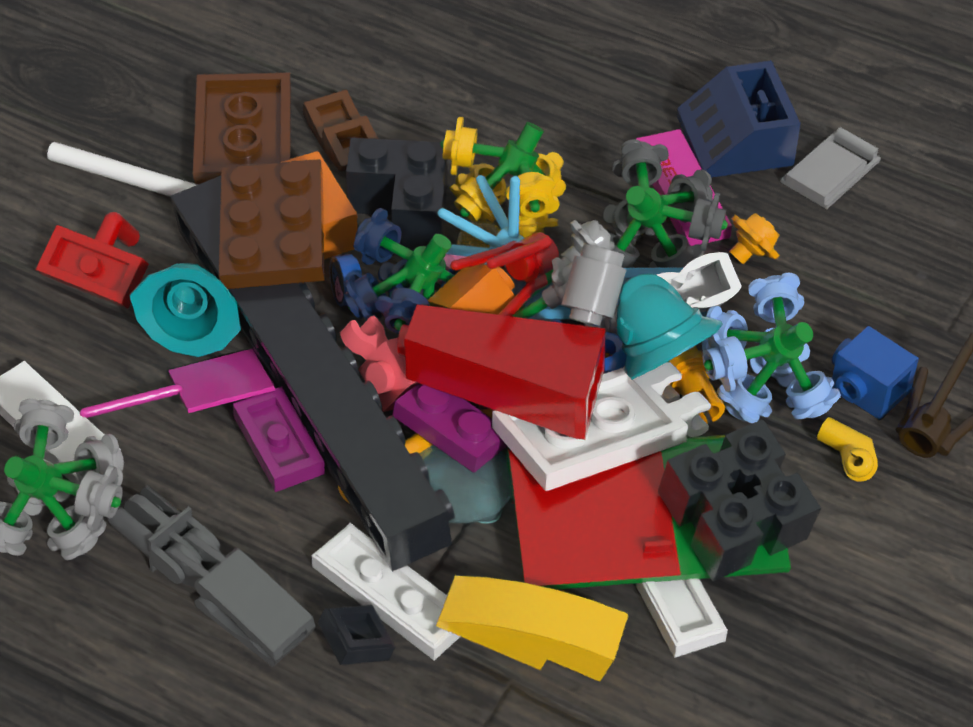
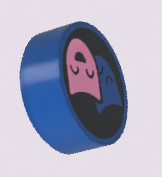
M352 254L334 256L330 261V282L334 298L339 306L347 305L344 293L347 292L345 282L354 274L359 278L362 277L359 262Z

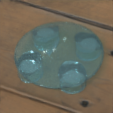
M434 445L419 453L427 467L430 485L434 491L442 489L451 502L455 519L449 521L450 523L479 522L490 524L502 516L503 507L511 497L510 470L507 469L506 456L502 452L498 453L475 473Z

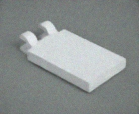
M666 362L633 380L625 373V367L603 374L586 440L572 438L496 410L492 414V428L541 487L548 491L685 443L687 435L689 437H698L706 433L709 425L698 414L710 410L711 404L700 392L688 393L680 399V395L670 383L681 380L682 374L671 362Z

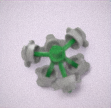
M26 399L20 403L19 411L22 416L21 419L15 421L14 431L26 445L34 448L33 455L25 459L14 456L5 464L4 471L9 485L16 488L18 495L13 504L0 502V552L16 556L23 555L27 549L24 541L29 540L33 535L31 529L33 523L29 515H38L41 513L42 508L47 506L55 516L47 529V533L50 536L47 545L52 551L60 550L61 556L65 560H71L85 554L94 547L98 541V536L106 529V522L103 520V517H114L121 505L123 455L115 436L106 434L103 435L101 440H97L95 436L87 437L77 447L74 461L59 463L55 455L45 452V450L60 446L68 438L66 425L74 419L73 410L66 405H58L49 400ZM76 472L81 483L77 484L64 480L62 475ZM70 495L76 496L75 505L66 509L59 503L65 502Z

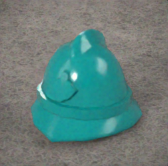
M174 264L164 270L149 274L130 294L137 322L152 340L175 353L201 357L223 350L241 330L237 301L221 280L198 264Z
M640 274L630 278L622 286L616 318L617 334L623 342L621 348L625 355H627L624 371L631 380L652 371L717 333L723 324L715 318L703 317L698 308H692L688 305L677 290L662 277L655 274Z

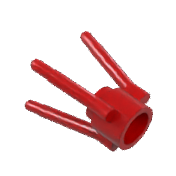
M537 232L518 242L513 240L501 247L451 262L450 267L452 270L457 271L487 263L489 269L505 265L508 273L514 279L526 281V285L498 314L513 316L537 290L548 284L546 273L553 270L552 260L556 257L559 258V252L556 244L548 235Z

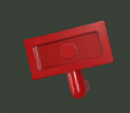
M110 212L104 217L94 239L56 225L35 270L43 276L128 309L131 304L130 294L140 284L149 263L139 256L113 247L116 239L126 246H134L138 243L140 234L119 213Z

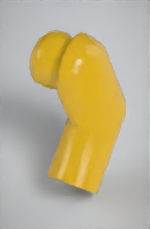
M828 417L818 432L817 440L840 452L843 469L851 480L861 482L872 478L878 468V460L872 439Z

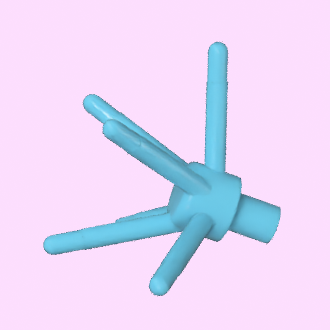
M479 175L476 178V182L501 228L496 236L444 208L438 210L437 214L441 219L490 245L489 248L453 244L447 254L470 256L501 247L513 240L518 242L525 238L519 234V177L513 176L510 179L508 219L486 178L483 175Z

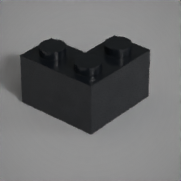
M351 138L346 170L347 198L356 213L373 214L379 208L386 210L388 215H392V223L401 229L400 244L412 251L419 246H427L435 234L443 235L444 220L437 213L439 209H445L448 160L443 159L441 142Z

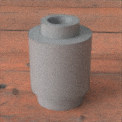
M583 244L581 255L574 257L561 304L571 309L569 319L600 327L602 317L613 319L626 269L622 268L625 255L606 248Z

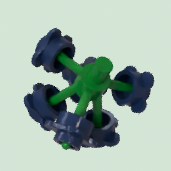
M379 208L373 213L371 218L365 219L358 227L355 235L354 249L362 253V262L366 265H371L375 261L380 263L386 262L393 254L404 259L396 265L390 262L384 263L378 270V278L382 281L380 283L370 273H366L360 278L354 274L345 282L347 292L344 293L348 309L358 319L365 317L368 320L371 316L379 319L382 317L381 313H383L385 326L392 332L399 334L403 324H410L417 304L430 306L428 299L434 295L437 280H442L441 287H443L460 270L454 271L451 268L448 271L445 270L446 263L443 258L452 246L447 237L435 234L427 246H419L412 251L400 244V227L388 221V212L383 208Z

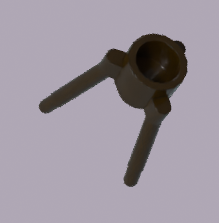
M973 332L962 346L932 401L925 403L923 406H919L926 385L928 368L922 366L918 370L904 416L895 429L899 434L902 445L916 456L931 458L937 452L943 456H948L955 443L973 429L972 414L951 431V416L943 407L945 400L973 353Z

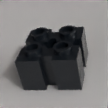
M764 419L725 435L720 452L714 454L707 444H703L668 459L658 493L679 527L692 522L696 531L691 547L713 582L751 565L756 551L761 545L765 547L771 556L807 540L821 510V507L798 472L785 476L780 468L786 453Z

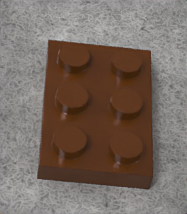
M290 73L197 75L193 156L194 184L199 185L221 176V169L225 167L280 163L291 159Z
M321 159L243 165L221 169L219 279L227 289L324 281L323 171Z

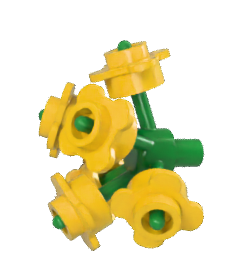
M458 117L456 131L447 130L445 139L441 141L440 146L443 148V159L452 160L451 175H457L458 166L470 168V173L467 175L459 174L455 179L456 185L453 184L450 187L452 193L457 197L454 205L460 211V214L473 222H477L478 219L481 221L488 219L494 222L496 219L476 182V178L479 175H483L501 205L506 198L509 200L510 186L506 189L504 180L505 175L509 173L520 179L519 234L526 238L537 232L544 233L545 227L558 226V219L548 218V214L555 212L559 208L560 203L557 197H560L566 189V184L561 179L560 171L564 160L555 152L544 155L534 151L544 130L535 124L526 122L517 141L509 140L505 147L477 144V129L463 127L464 117ZM475 154L500 157L498 166L494 168L488 164L473 165Z

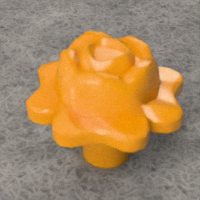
M757 213L752 214L746 220L739 218L737 215L732 217L733 224L737 228L736 236L738 242L729 252L743 265L752 255H766L775 260L779 257L778 252L774 249V245L780 235L765 217H760Z

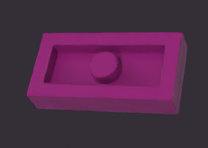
M419 383L395 401L393 416L473 473L507 447L505 442L492 428V418L462 398Z
M282 387L275 388V391L233 403L234 418L275 492L325 474L324 460Z

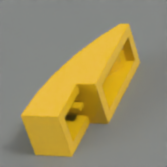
M455 576L436 626L541 670L546 660H549L600 682L615 659L628 614L593 600L551 588L495 578Z

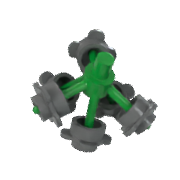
M637 139L624 142L621 146L623 153L620 159L612 164V170L616 176L623 177L624 181L633 187L627 191L625 200L621 201L617 206L610 204L603 211L604 222L610 224L617 234L609 233L611 236L610 241L615 244L613 251L625 255L622 268H633L640 256L639 251L634 247L636 240L645 235H656L659 242L652 249L651 257L653 261L648 268L685 267L692 260L704 255L710 237L720 239L722 230L728 227V223L725 220L727 210L717 208L720 193L715 192L713 198L710 187L711 176L706 170L701 169L696 170L693 176L675 175L667 194L660 195L655 189L650 188L649 185L655 183L661 177V162L669 157L667 147L662 144L651 146L649 143ZM667 217L678 219L681 222H691L688 237L702 240V244L691 246L687 238L681 234L668 236L662 223Z

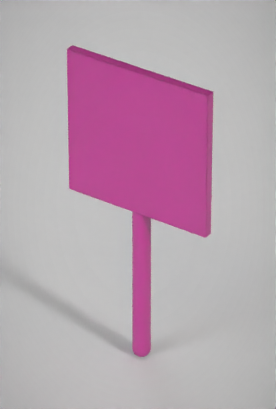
M252 348L168 370L174 385L86 407L80 410V416L89 418L178 394L187 412L191 413L275 391V387Z

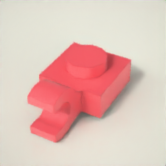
M375 316L369 317L361 327H359L356 320H352L340 332L345 346L366 360L359 367V372L365 382L369 380L374 385L381 400V410L383 412L394 410L395 401L419 384L406 379L405 357L399 356L397 351L398 338L388 340L382 323Z

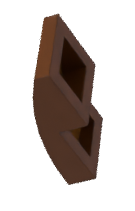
M347 89L303 103V115L324 152L340 171L347 170L351 138L378 139L367 115L360 117Z

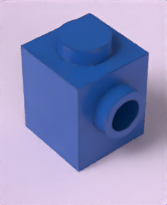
M868 326L853 340L850 338L845 339L834 352L832 357V364L835 365L832 376L834 385L832 389H838L846 401L856 404L878 420H881L911 392L919 358Z

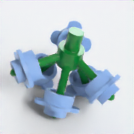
M784 273L782 275L769 276L765 279L759 278L753 280L748 286L749 294L755 297L756 300L753 306L754 313L765 321L775 323V328H769L765 332L749 331L744 317L734 310H729L725 313L722 312L720 306H713L707 312L706 317L720 320L723 325L717 333L702 341L704 368L711 380L719 379L723 383L717 389V393L725 401L724 405L729 413L739 420L755 423L760 419V416H770L772 409L769 403L772 400V394L765 385L770 376L775 378L780 386L787 387L786 393L788 398L786 403L788 407H794L792 415L797 420L823 415L841 396L838 389H832L834 381L831 377H826L821 371L806 373L801 364L810 355V348L807 343L813 339V330L805 322H800L795 326L786 322L792 319L805 303L804 297L798 294L797 291L800 280L796 274ZM747 342L759 343L757 346L744 349ZM749 359L752 371L758 374L756 377L747 374V360Z

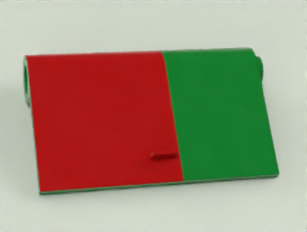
M725 435L687 437L685 443L548 491L541 487L511 450H507L508 493L510 503H514L523 583L556 590L652 581L663 582L710 578L691 547L696 531L692 522L681 527L678 526L660 497L658 489L668 459L703 444H707L712 453L720 452ZM761 545L758 547L751 565L725 577L790 572L791 563L788 548L770 556L765 547Z

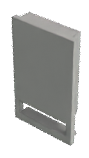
M839 127L836 132L831 134L781 178V183L828 209L878 164L881 157L877 156V147ZM833 141H835V142L841 144L842 146H844V147L850 149L851 151H853V152L857 153L858 155L864 157L865 159L869 160L870 162L867 164V161H865L864 159H862V158L858 157L857 155L851 153L850 151L844 149L843 147L837 145V144L834 143Z

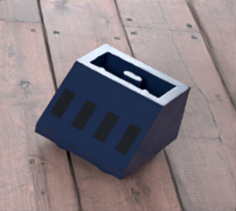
M772 60L724 68L677 108V117L687 142L701 169L706 170L711 178L794 166L801 123Z

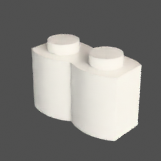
M723 252L702 255L689 262L679 273L666 272L657 274V276L670 283L692 308H698L700 312H706L713 306H721L742 287L728 253Z

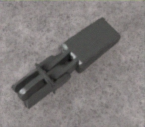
M148 484L141 489L140 495L136 494L125 502L124 509L122 507L118 508L114 517L108 518V522L115 530L149 558L150 571L154 572L158 569L173 583H182L195 588L200 595L194 601L195 606L270 666L274 667L315 629L313 616L239 548H234L224 556L220 552V544L216 537L192 517V509L189 506L181 512Z

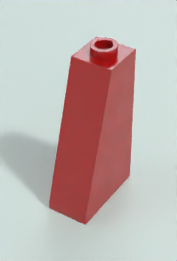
M417 304L410 324H403L400 328L397 351L399 356L405 357L406 379L569 437L586 440L605 369L606 328Z

